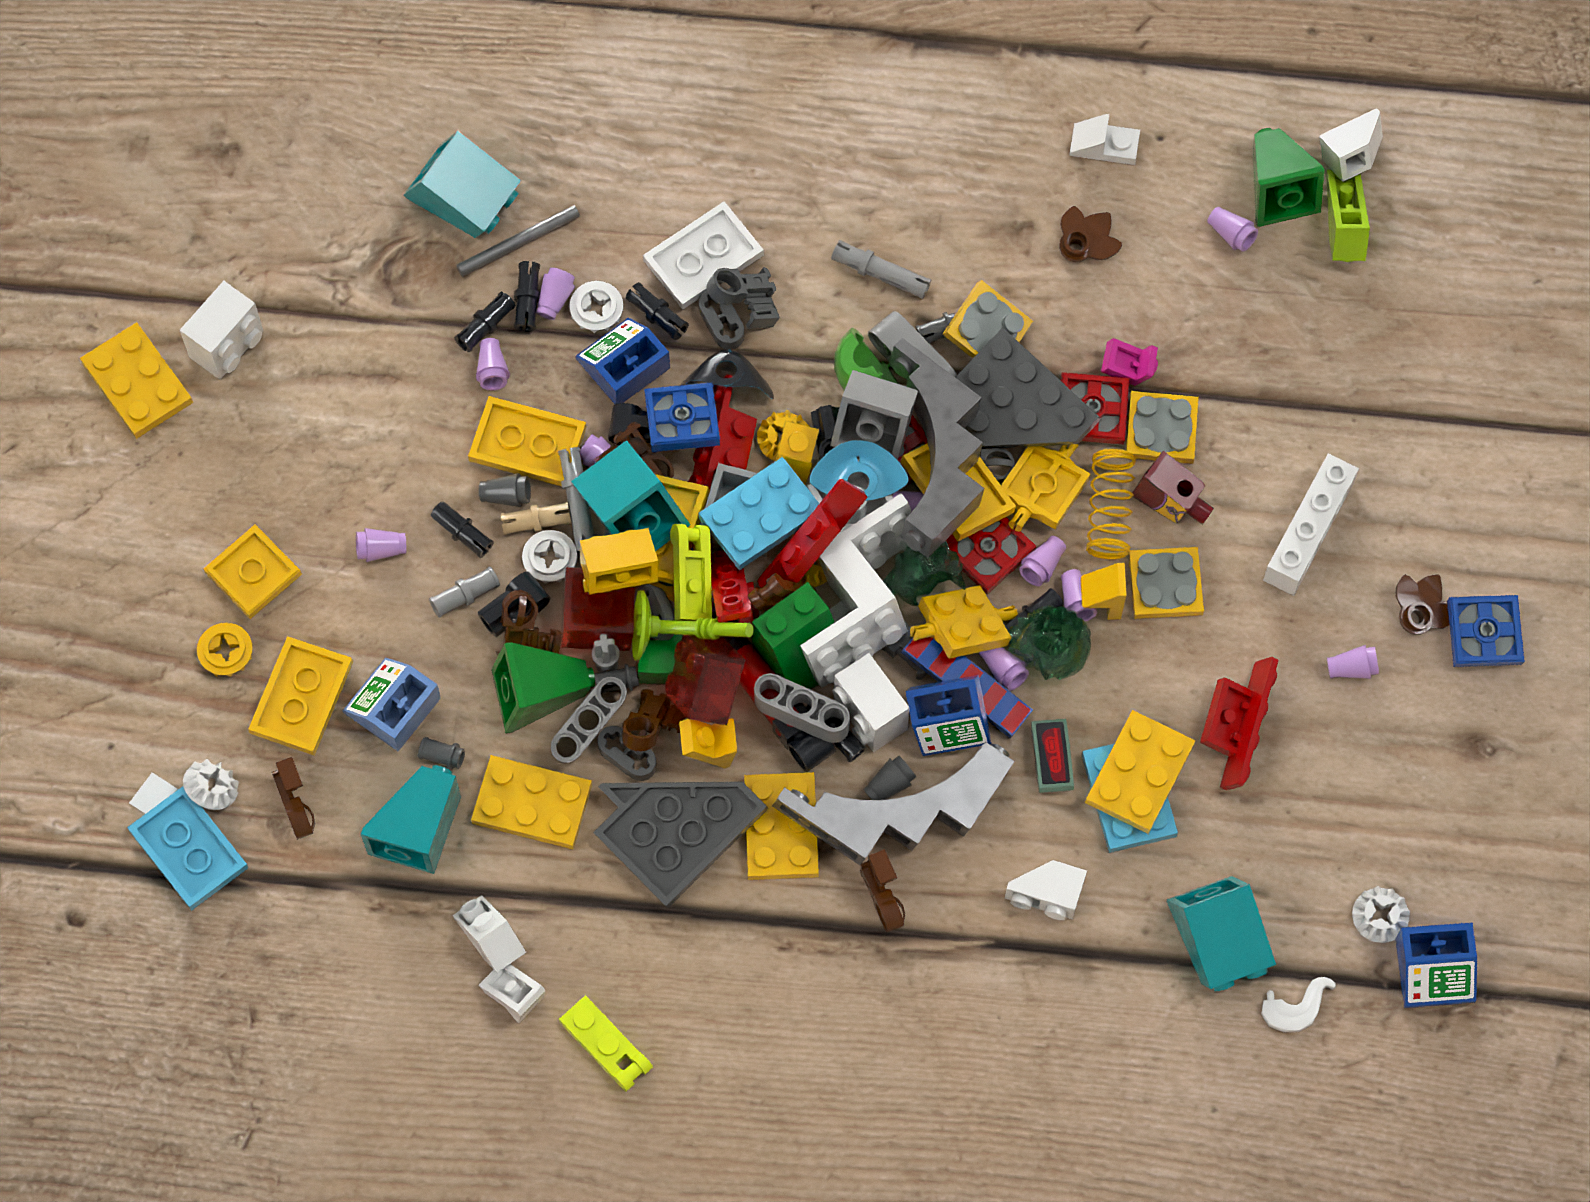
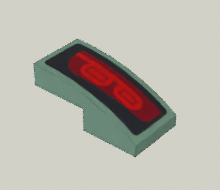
M1066 719L1031 721L1039 793L1074 790Z

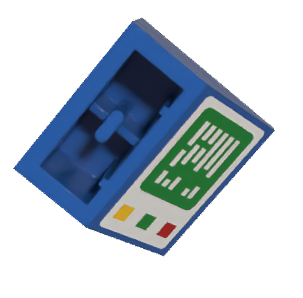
M629 317L575 356L576 360L614 404L624 403L670 369L669 351L648 327Z
M979 675L914 686L906 690L912 727L922 756L982 746L985 742L992 744Z
M1473 922L1403 927L1400 929L1395 942L1404 1008L1476 1002L1477 951Z

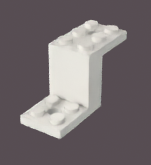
M901 493L839 533L818 558L829 586L850 612L800 645L812 675L821 688L829 683H834V675L868 653L873 656L874 653L886 645L896 643L903 634L908 632L895 596L874 571V569L881 567L887 559L899 551L910 548L905 540L901 538L905 519L912 511L909 502Z

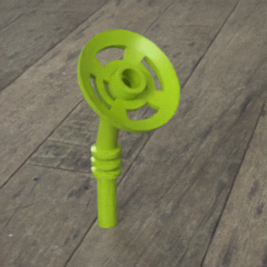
M639 590L636 596L633 616L634 660H640L648 646L650 637H658V634L695 635L698 639L716 640L720 636L751 637L753 626L751 623H719L716 618H699L696 621L659 620V616H652L645 591Z

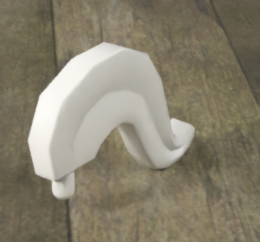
M1318 977L1312 980L1302 1002L1298 1005L1288 1004L1282 999L1275 1000L1274 992L1269 990L1267 992V1000H1263L1261 1015L1271 1028L1282 1032H1300L1311 1026L1319 1012L1323 990L1325 988L1333 990L1336 983L1326 977Z

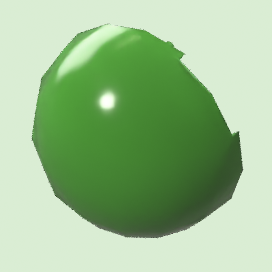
M851 328L841 338L834 355V370L839 384L844 391L852 370L898 384L889 369V363L886 365L884 361L880 362L863 341L864 336L860 332Z

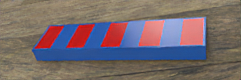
M912 637L901 651L903 655L938 682L979 675L987 721L1010 739L1033 711L1032 708L967 657L959 656L949 659L942 646L934 638L928 637L914 641Z

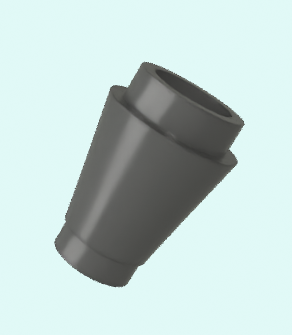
M516 473L487 481H480V501L521 507L522 504L530 502L531 485L529 477Z
M898 755L894 760L889 758L863 790L871 800H886L912 786L910 782L917 776Z

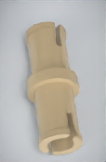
M568 502L540 508L537 504L531 505V509L501 513L504 535L531 529L539 532L542 531L543 527L572 523Z

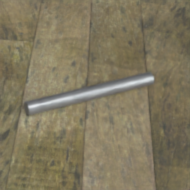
M573 205L457 264V269L463 277L580 217L576 206Z

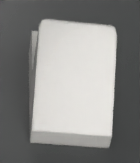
M1109 114L1074 123L1069 156L1135 165L1140 130L1108 125Z
M511 964L498 973L493 970L479 984L485 994L503 1005L518 1023L543 999L546 991L543 986Z

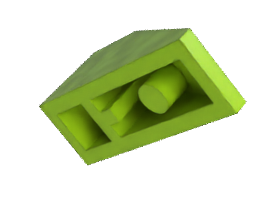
M1327 170L1329 243L1332 261H1366L1370 226L1361 173L1342 182L1332 170Z

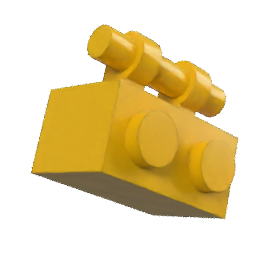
M649 528L627 530L623 533L594 536L589 539L580 540V563L585 577L583 579L585 592H589V594L604 593L611 590L658 582V559Z

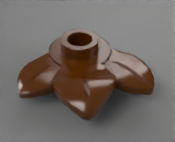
M1072 206L1062 216L1060 226L1063 236L1060 240L1059 249L1062 256L1067 260L1081 262L1087 258L1102 261L1114 256L1121 249L1122 242L1109 236L1111 230V214L1109 212L1096 213L1084 218L1083 213L1076 206ZM1072 244H1078L1081 246L1082 249L1073 250L1070 248V246Z
M1403 575L1396 586L1395 592L1396 599L1401 607L1399 621L1403 629L1412 635H1421L1430 628L1444 629L1449 626L1447 601H1442L1440 575L1424 577L1417 583L1410 576ZM1411 613H1415L1418 616V624L1413 622Z

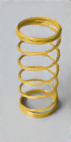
M1103 449L1092 455L1093 464L1091 469L1097 476L1091 481L1090 486L1096 493L1090 498L1089 503L1095 511L1088 516V521L1094 528L1087 533V538L1090 542L1086 545V551L1090 555L1101 559H1120L1130 554L1131 546L1114 538L1092 540L1090 535L1097 529L1111 534H1126L1132 529L1128 525L1117 523L1097 526L1092 522L1091 518L1097 512L1114 517H1127L1133 511L1121 506H1108L1098 509L1092 502L1093 498L1098 495L1110 499L1127 500L1132 498L1134 494L1124 489H1108L1099 492L1094 487V481L1102 478L1111 482L1127 483L1133 481L1135 477L1126 472H1108L1100 475L1096 472L1095 465L1106 470H1126L1135 465L1136 457L1132 453L1121 449ZM1109 458H1127L1132 460L1125 464L1101 462ZM1125 475L1131 477V479L1120 480L1105 476ZM1122 492L1130 494V496L1118 497L1104 493ZM1119 509L1129 511V513L1116 514L1105 512L1104 510ZM1104 527H1123L1128 530L1113 531L1104 529ZM1102 544L1116 545L1123 548H1111L1102 546ZM1091 546H1097V547H1099V548H1102V549H1105V550H1109V551H1123V552H1118V553H1105V552L1095 551V550L1091 549L1090 547H1091Z

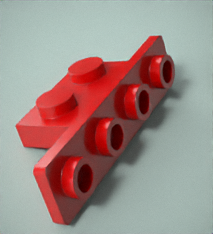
M728 374L722 378H731L733 376ZM713 384L720 446L695 449L693 454L695 465L688 482L708 486L710 489L713 474L716 473L718 463L744 470L747 468L757 419L729 407L733 387Z
M839 479L757 580L761 588L767 584L766 580L774 573L780 575L783 580L798 583L867 499L865 492L846 480Z
M723 549L711 554V586L717 621L721 623L739 619V623L752 624L753 619L759 617V610L753 606L748 598V594L754 590V583H746L744 568L738 570Z
M1274 657L1255 662L1248 688L1226 677L1217 680L1200 743L1228 756L1220 788L1226 791L1242 787L1250 776L1251 768L1249 765L1253 751L1257 748L1260 740L1259 729L1262 719L1268 711L1267 701L1270 690L1277 679L1276 668L1279 660Z

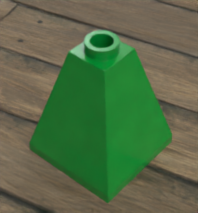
M1264 128L1254 134L1253 145L1255 222L1257 227L1321 213L1325 173L1323 166L1280 128Z
M512 642L503 645L491 669L506 734L513 733L585 697L589 689L595 686L594 671L592 667H587L585 660Z

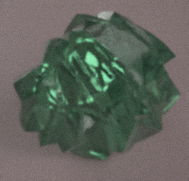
M946 540L928 558L919 551L912 550L906 544L904 552L897 554L894 558V568L883 580L893 595H898L911 606H918L919 603L916 598L923 595L929 596L937 584L951 580L963 590L966 589L961 575L963 569L962 562L957 552L949 548Z
M1052 605L1042 606L1033 612H1029L1027 618L1018 617V625L1010 627L1012 641L1008 649L1009 652L1023 657L1026 668L1035 667L1037 671H1041L1045 680L1053 677L1062 680L1077 674L1083 669L1090 656L1091 631L1087 623L1082 618H1078L1075 611L1067 610L1064 606L1054 608L1055 606Z

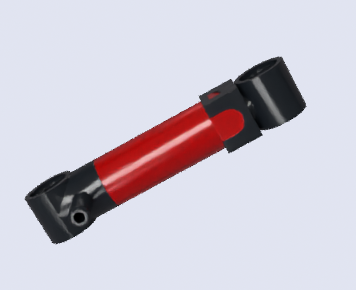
M716 610L712 612V619H717ZM737 620L727 621L731 623H739ZM720 636L716 640L701 639L710 651L719 656L755 703V682L764 674L775 673L747 637ZM766 689L761 695L765 699H774L779 693L774 689ZM798 703L793 707V710L797 713L803 714L808 712L803 703ZM764 714L773 726V733L787 750L789 749L797 764L805 772H809L836 752L833 743L824 741Z

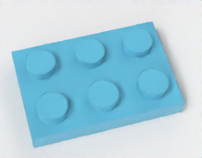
M781 457L699 512L698 515L703 525L709 527L710 534L738 570H741L797 532L819 505V502L786 460Z
M1114 744L1082 751V759L1091 788ZM1168 797L1149 834L1097 809L1109 853L1175 838L1178 835Z
M184 786L127 827L135 840L191 911L248 869L247 863L205 810L189 798L184 790Z

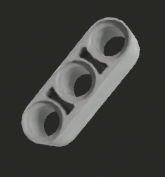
M893 311L868 331V337L872 344L889 362L894 345L903 338L952 376H957L950 364L898 312Z
M764 674L755 682L754 701L756 707L762 713L827 742L837 743L844 740L848 735L850 715L843 704L776 674ZM766 689H774L779 695L774 699H765L761 693ZM798 703H806L811 709L807 713L800 714L794 711L793 707ZM830 717H837L842 720L843 724L837 728H831L825 724V721Z
M616 677L603 678L554 736L550 749L552 755L558 761L571 763L578 759L622 706L626 699L627 690L625 684ZM608 683H614L621 689V697L614 703H608L601 697V689ZM586 710L596 712L599 717L597 727L592 730L583 729L578 722L580 714ZM570 737L576 742L577 750L571 757H562L557 753L556 746L561 738Z

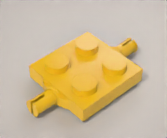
M1079 444L1062 445L1059 451L1046 449L1043 446L1026 448L1001 485L1018 510L1009 521V526L1012 529L1016 526L1015 531H1021L1029 517L1056 530L1089 481L1091 473L1076 466L1070 459Z
M980 585L925 596L921 598L918 607L926 620V624L912 626L910 628V635L914 641L928 637L934 638L942 646L949 659L1008 646L1012 637L1003 621L1012 620L1018 615L1017 609H1014V605L999 609L995 608Z

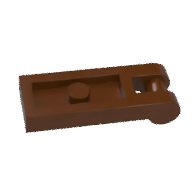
M774 573L766 580L767 584L761 589L755 588L748 594V598L756 609L766 612L804 584L783 580L780 575ZM811 586V587L816 591V593L819 595V593L817 592V590L815 589V587H814V586Z

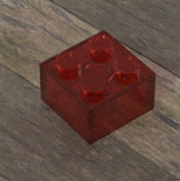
M566 567L563 582L561 648L593 649L594 641L600 640V634H607V639H614L619 651H630L634 634L635 587L589 594V592L584 591L583 579L585 577L582 568Z
M683 635L682 640L677 643L675 648L673 672L669 674L666 680V697L688 719L727 725L746 659L722 637L712 640L698 639L695 635Z

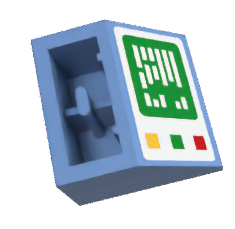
M385 657L343 709V713L396 751H399L438 703L441 696L438 685L408 664Z

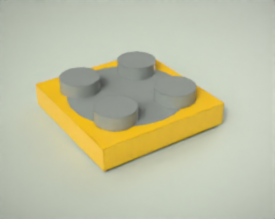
M981 280L976 283L942 335L970 357L974 358L1002 327L1020 342L1033 320Z
M1131 391L1126 451L1132 453L1136 459L1156 460L1161 452L1165 451L1179 463L1193 464L1199 397Z
M1198 547L1130 550L1128 556L1134 619L1203 615L1204 605Z

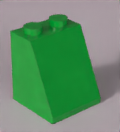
M807 582L752 621V645L776 675L812 690L819 684L812 675L800 645L835 622L829 607Z

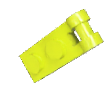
M673 524L670 530V540L673 544L675 620L696 621L699 618L712 619L710 529L707 525H695L694 528H687L685 524ZM688 542H693L695 551L689 550Z
M586 995L559 1018V1022L624 1091L627 1092L635 1085L633 1081L641 1073L646 1075L653 1068L650 1061L632 1045ZM627 1057L632 1063L625 1070H622L618 1064Z

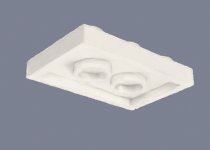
M722 202L645 253L643 261L683 310L697 301L701 294L707 290V283L717 269L738 268L740 272L764 256V250L729 206ZM717 280L719 285L724 283L723 281Z

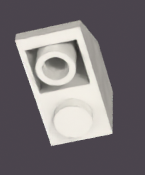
M1376 108L1319 136L1322 161L1342 182L1372 168L1383 137L1380 111Z
M1052 860L1008 882L1005 899L1011 900L1010 903L1021 909L1029 910L1031 907L1043 910L1045 915L1056 920H1065V917L1073 920L1087 871Z
M482 895L477 899L466 902L461 910L453 915L480 955L496 973L526 953L507 920Z

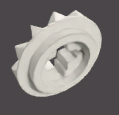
M591 281L575 290L570 299V312L572 319L578 323L581 329L586 328L593 333L603 329L608 331L613 324L619 323L623 311V299L614 286L603 281ZM591 298L598 305L605 304L602 307V316L595 311L589 312L591 309Z
M545 530L536 533L526 542L522 552L524 568L534 578L543 581L545 584L553 581L561 582L568 574L572 575L573 568L577 563V552L575 544L567 535L555 530ZM553 546L555 557L560 559L553 560L552 565L547 568L545 559L540 557L547 556L548 551Z
M208 759L202 763L194 762L184 774L183 786L185 792L192 801L204 808L212 810L224 809L230 806L238 795L237 788L239 782L233 779V770H224L221 762L216 765L211 764ZM213 778L216 781L215 787H212L211 791H209V779Z
M1379 886L1364 891L1355 901L1352 911L1353 922L1359 933L1366 939L1378 943L1395 940L1400 929L1408 926L1410 910L1407 908L1404 897H1400L1395 893L1393 888L1385 889ZM1374 905L1380 909L1392 907L1387 915L1389 922H1385L1382 918L1370 922L1376 912Z

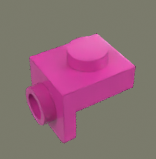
M1113 338L1107 341L1101 372L1112 377L1129 378V384L1136 386L1150 379L1155 374L1158 367V360L1156 359L1158 347L1150 345L1142 350Z

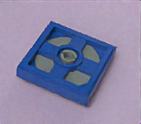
M712 383L644 389L652 452L720 446Z
M1518 595L1449 597L1447 604L1453 667L1522 665L1525 662Z

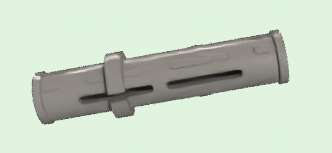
M842 240L838 241L831 257L832 260L858 270V274L862 276L867 274L924 299L930 287L931 279L875 256V252L869 249L864 251Z
M573 447L570 448L571 463L567 449L558 451V455L560 456L564 477L561 485L562 489H566L576 552L578 553L580 552V540H584V537L589 539L595 535L590 508L571 482L583 473L580 448Z

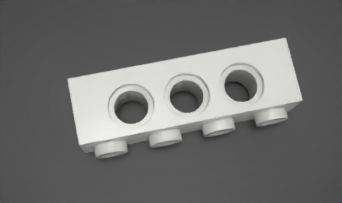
M1329 453L1327 454L1268 564L1263 581L1293 596L1295 595L1351 490L1359 468Z

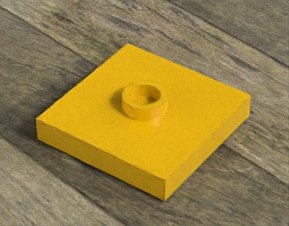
M256 524L203 568L208 577L249 619L254 617L302 575L301 570Z

